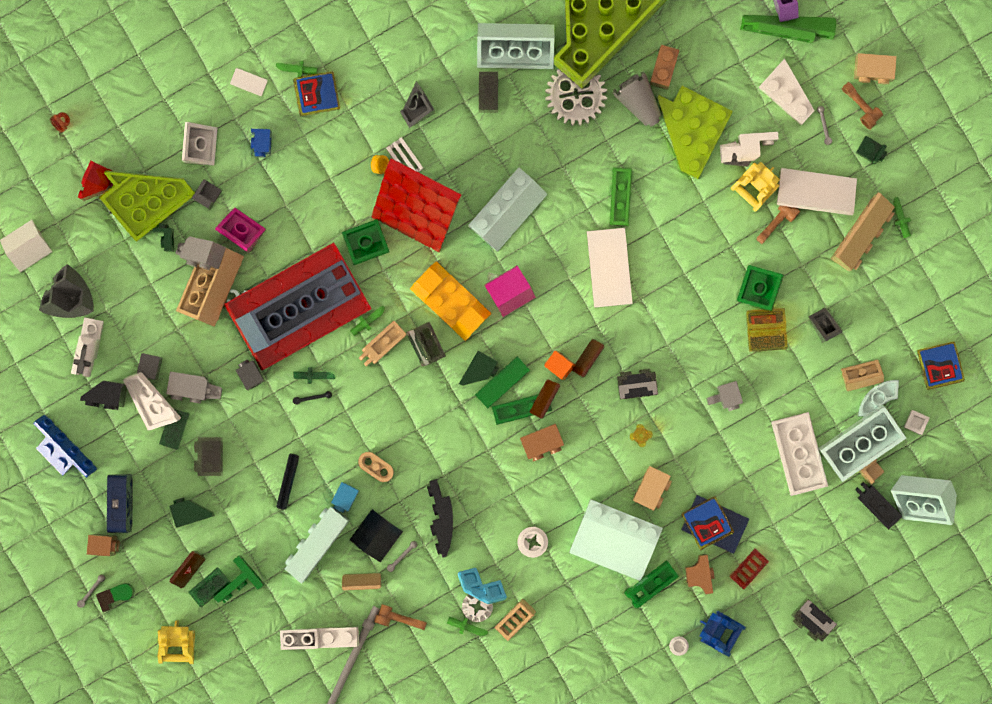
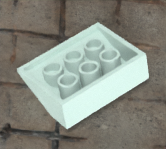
M590 499L569 553L640 581L663 528Z

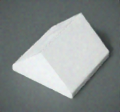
M185 122L182 161L184 163L214 165L217 127Z
M30 220L0 240L7 257L20 273L53 252L33 220Z

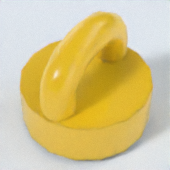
M384 155L373 156L371 160L372 172L385 174L389 162L388 157Z

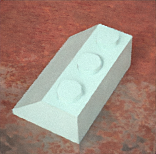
M901 475L891 489L900 514L903 516L902 519L947 525L954 523L957 494L951 480Z

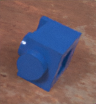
M251 128V133L255 135V137H251V149H254L255 157H266V154H271L272 131L270 129Z

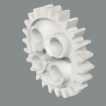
M557 70L558 76H551L554 82L547 83L551 89H546L545 91L550 94L545 100L551 101L547 107L554 108L551 114L558 113L557 120L563 117L564 124L571 120V126L574 125L575 121H578L579 126H581L582 120H585L588 124L589 117L595 120L596 116L594 113L601 114L599 107H605V104L601 101L607 100V97L602 95L607 92V89L601 88L605 81H598L601 75L594 76L589 82L590 86L581 89L567 75ZM568 82L571 86L570 90L563 91L560 88L561 83ZM575 90L579 94L593 91V94L579 95V99H575V96L559 98L560 95H572ZM589 98L592 101V105L584 107L582 100ZM565 101H571L573 103V108L571 110H566L563 108V103Z

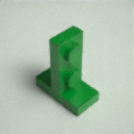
M241 555L237 556L233 562L243 573L213 597L217 603L221 601L226 603L233 597L231 593L235 589L240 591L248 584L247 579L257 590L265 585Z

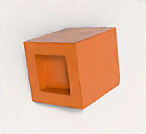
M555 350L544 366L561 380H565L576 364L561 352Z

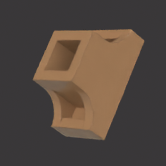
M707 554L698 555V561L695 565L685 567L687 586H699L703 589L704 594L713 593L711 579H714L713 567L709 568Z

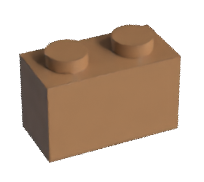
M664 45L660 46L650 85L668 90L679 54L678 49Z
M556 424L520 438L528 459L532 458L533 462L544 458L543 453L548 451L551 454L561 451V446L564 445Z
M88 535V555L113 556L116 555V552H119L120 540H117V536Z

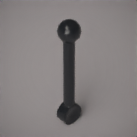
M327 391L325 394L304 398L294 397L293 403L298 405L300 402L324 397L329 399L332 397V392Z

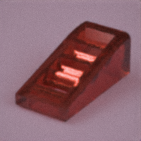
M754 548L729 577L744 590L769 561ZM754 555L762 562L760 565L752 559ZM749 561L757 568L755 571L747 564ZM743 567H745V568H746L750 573H752V574H751L750 576H748V575L742 570ZM738 573L746 578L745 582L737 576Z

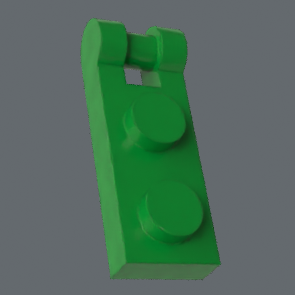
M666 560L634 586L626 589L624 594L632 600V605L635 608H639L679 576ZM642 591L643 595L638 597L637 593Z

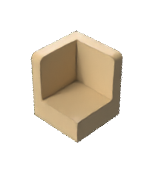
M877 459L859 471L869 484H873L884 473V470L876 462Z

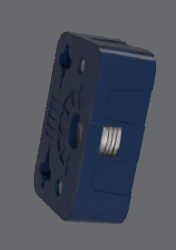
M110 474L107 476V533L132 532V474Z

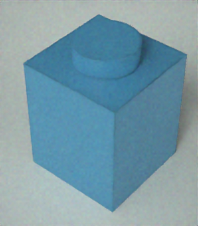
M341 482L331 502L334 504L333 508L342 513L345 510L350 511L360 490Z

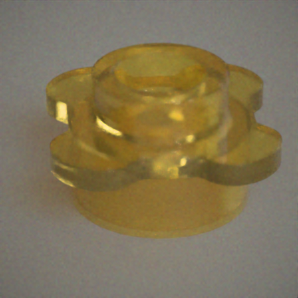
M638 424L634 433L630 434V439L632 441L635 440L640 447L646 446V441L652 438L653 434L651 431H647L642 424Z

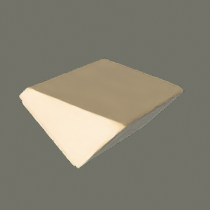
M879 360L841 369L847 391L884 382V374Z
M380 573L345 574L342 577V590L381 588Z

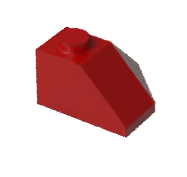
M90 160L81 182L84 190L79 191L78 198L85 201L101 195L110 189L113 184L104 172L112 170Z

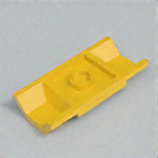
M437 261L410 288L464 341L492 314Z

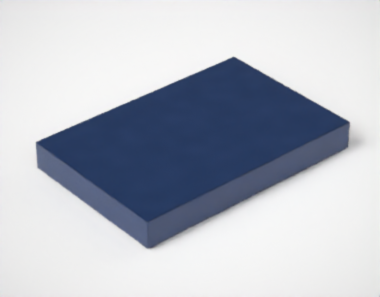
M696 495L690 511L709 500ZM718 505L731 531L709 543L734 554L749 518ZM685 520L681 530L695 536L689 523Z

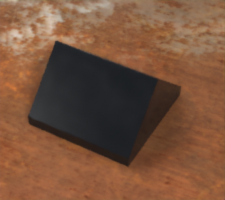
M372 509L350 538V541L363 552L381 562L403 531Z

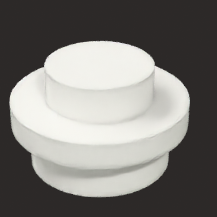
M677 636L670 641L669 648L674 655L681 656L688 651L689 645L684 637Z

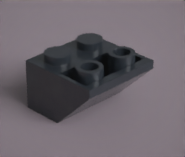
M102 381L82 395L80 401H85L87 406L99 407L100 404H104L106 409L118 410L119 407H124L127 387L122 383Z

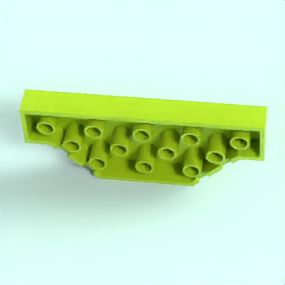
M565 0L567 44L554 57V65L583 89L667 0Z

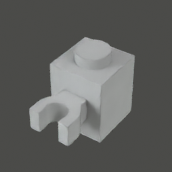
M737 381L718 386V395L706 398L708 405L721 402L723 409L728 408V411L740 408L739 404L743 403Z

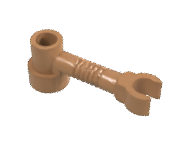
M847 82L841 89L865 112L860 121L867 129L871 130L876 125V121L883 116V113L877 107L872 109L857 93L853 85Z
M780 205L778 207V210H780L779 214L760 233L756 240L763 244L784 218L792 222L801 211L795 207Z
M383 604L374 620L375 623L389 627L390 621L394 620L425 630L427 624L426 622L391 612L392 607Z

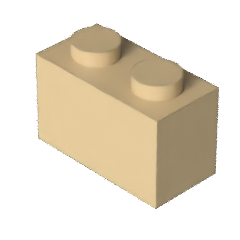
M858 53L855 58L854 79H859L861 83H870V80H876L878 84H889V82L895 79L896 56Z
M649 466L632 501L653 511L655 508L659 509L664 499L661 495L664 490L668 491L672 483L669 480L671 476Z

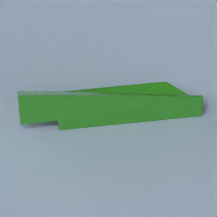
M743 15L740 30L813 43L815 36L826 39H833L835 37L836 19L828 17H799L780 22L778 16Z

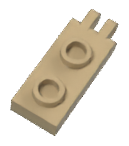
M393 321L362 349L364 353L359 359L362 361L367 356L369 359L364 363L365 366H368L371 362L376 364L407 334Z

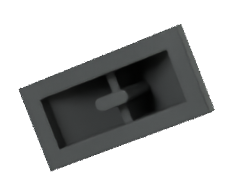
M826 308L808 316L822 343L843 333Z

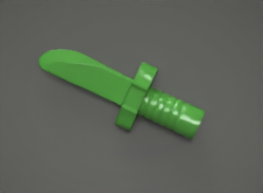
M300 61L299 65L276 63V67L282 71L298 72L299 78H302L303 73L317 75L318 71L317 67L304 66V61Z
M895 197L893 206L899 221L894 222L895 226L900 225L903 237L907 238L911 236L907 224L911 219L910 217L905 218L899 197Z
M379 307L366 319L360 316L359 320L361 322L350 330L351 333L356 336L364 328H367L368 331L372 328L369 324L384 313L385 307Z
M449 616L447 624L460 628V634H463L464 630L479 636L488 634L487 630L468 624V618L464 617V620L461 621Z

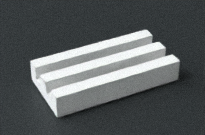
M402 137L386 148L394 160L400 162L392 151L393 148L398 151L409 168L417 172L424 169ZM399 144H402L418 168L416 170L398 146Z

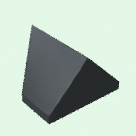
M417 81L403 110L400 111L409 128L435 114L434 108Z

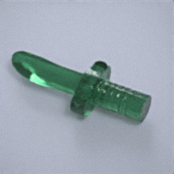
M308 367V372H293V379H308V384H312V379L336 378L330 372H312V367Z

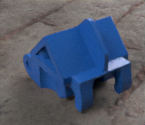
M717 610L711 614L707 623L700 620L701 623L705 624L700 634V641L730 657V651L742 630H745L746 627ZM725 629L733 630L727 643L724 644L720 638Z

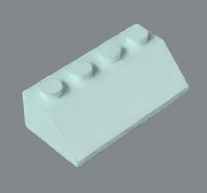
M478 23L477 68L553 69L554 25Z
M518 168L468 226L498 252L548 194L529 175Z
M881 405L818 449L840 480L844 482L905 440L906 437L885 406Z
M333 507L323 510L319 516L321 518L320 522L317 525L314 523L308 530L309 537L306 540L302 539L296 547L298 549L297 553L294 556L291 554L285 561L287 565L285 570L301 584L306 581L350 521Z

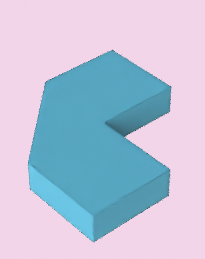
M477 568L458 572L457 575L465 593L486 604L506 600L507 596L501 580L482 584Z

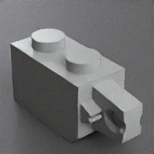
M188 237L185 243L178 244L175 254L180 255V258L186 260V264L197 268V265H199L200 268L210 270V268L219 269L226 247L213 241Z
M170 371L166 394L171 395V399L182 401V398L186 397L190 398V402L201 404V400L221 399L222 388L209 384V380L206 377Z

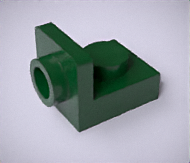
M865 136L856 154L876 164L878 161L882 162L885 158L887 146L885 144L881 145Z
M165 224L152 228L155 234L164 233V236H161V248H164L165 252H174V229L169 228V225Z

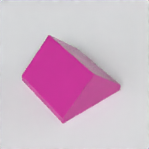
M235 207L215 228L216 231L248 253L251 252L266 230Z
M518 266L513 267L485 284L487 291L503 317L536 298Z

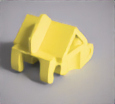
M754 162L730 189L739 193L754 207L753 210L756 212L780 186L777 184L780 179L772 172L774 167L769 170L762 162L758 165ZM750 183L759 190L760 193L757 196L759 202L742 186Z
M179 620L175 621L174 627L161 626V629L158 630V663L189 662V664H194L195 630H189V627H179ZM170 646L182 647L183 654H167L168 648Z

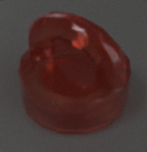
M60 112L57 115L54 114L50 118V122L60 133H63L70 123V118L65 112ZM64 117L65 122H63L60 118Z

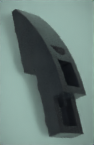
M436 479L429 481L430 485L427 486L429 496H433L435 504H432L435 516L439 515V519L432 520L433 524L430 525L432 535L437 536L438 543L435 544L438 555L442 554L444 558L447 557L453 535V510L450 496L442 498L438 480Z

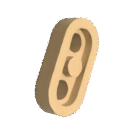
M365 452L359 457L358 463L360 468L378 481L387 482L392 479L394 474L392 466L374 453ZM366 458H370L372 460L371 465L365 464ZM382 469H386L388 471V474L386 476L381 475L380 472Z

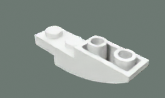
M358 627L280 630L281 650L358 647L359 630Z

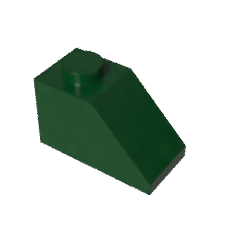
M477 351L459 384L465 386L487 380L490 376L494 377L499 369L496 366L498 362Z
M184 497L174 500V504L169 506L176 528L215 516L214 512L191 500L185 501Z

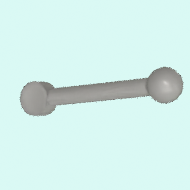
M819 106L817 111L820 113L824 129V143L830 145L832 139L829 137L824 117L825 108Z
M412 541L410 543V546L394 561V563L389 564L387 566V570L389 572L394 571L395 566L413 548L417 547V542Z
M103 574L98 576V580L85 597L77 602L78 607H84L89 596L100 582L105 580Z

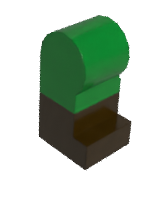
M124 583L98 593L96 597L102 612L112 609L111 603L131 599L135 591L131 584Z

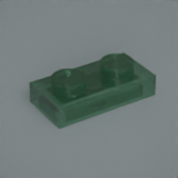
M174 409L181 419L165 425L159 444L178 450L190 413Z
M217 567L188 593L199 607L202 608L231 582L221 569Z

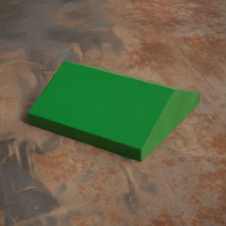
M378 219L342 232L353 265L390 252Z
M748 265L737 302L772 311L784 275Z

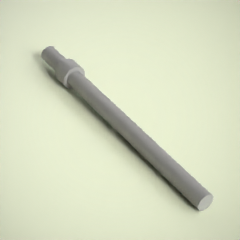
M373 606L368 618L364 620L363 628L359 635V646L353 647L327 704H336L370 630L372 631L374 628V620L380 608Z

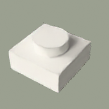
M911 410L903 428L922 435L930 417Z

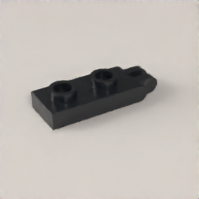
M862 482L861 486L865 489L864 492L858 487L855 489L860 495L857 498L888 530L903 517L872 484L868 487Z

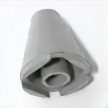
M641 72L640 77L636 74L619 85L621 89L618 92L616 89L613 90V95L645 126L650 125L651 127L660 121L661 113L645 72Z

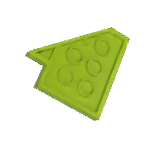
M682 85L673 102L658 95L657 100L680 170L698 180L733 111Z
M105 171L104 174L112 182L113 186L99 198L137 242L151 231L152 228L156 227L191 199L195 192L183 178Z

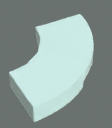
M899 380L886 381L873 387L863 398L858 416L865 417L888 401L898 399Z

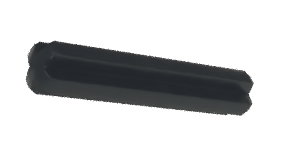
M289 454L276 505L278 509H287L299 461V455Z

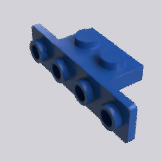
M46 415L34 421L33 424L46 436L36 449L62 476L73 465L86 478L97 470L93 462Z

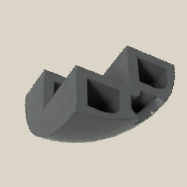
M68 264L53 277L54 284L50 290L44 292L39 311L45 314L62 318L81 317L94 311L92 295L86 282Z

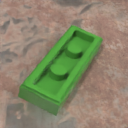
M613 167L609 225L629 226L631 168Z

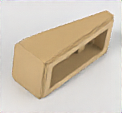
M522 598L494 628L509 641L535 615L536 611ZM520 607L528 614L527 616L519 609ZM515 612L523 619L522 621L514 615ZM509 618L517 624L516 627L508 620ZM505 623L512 631H507L502 625Z

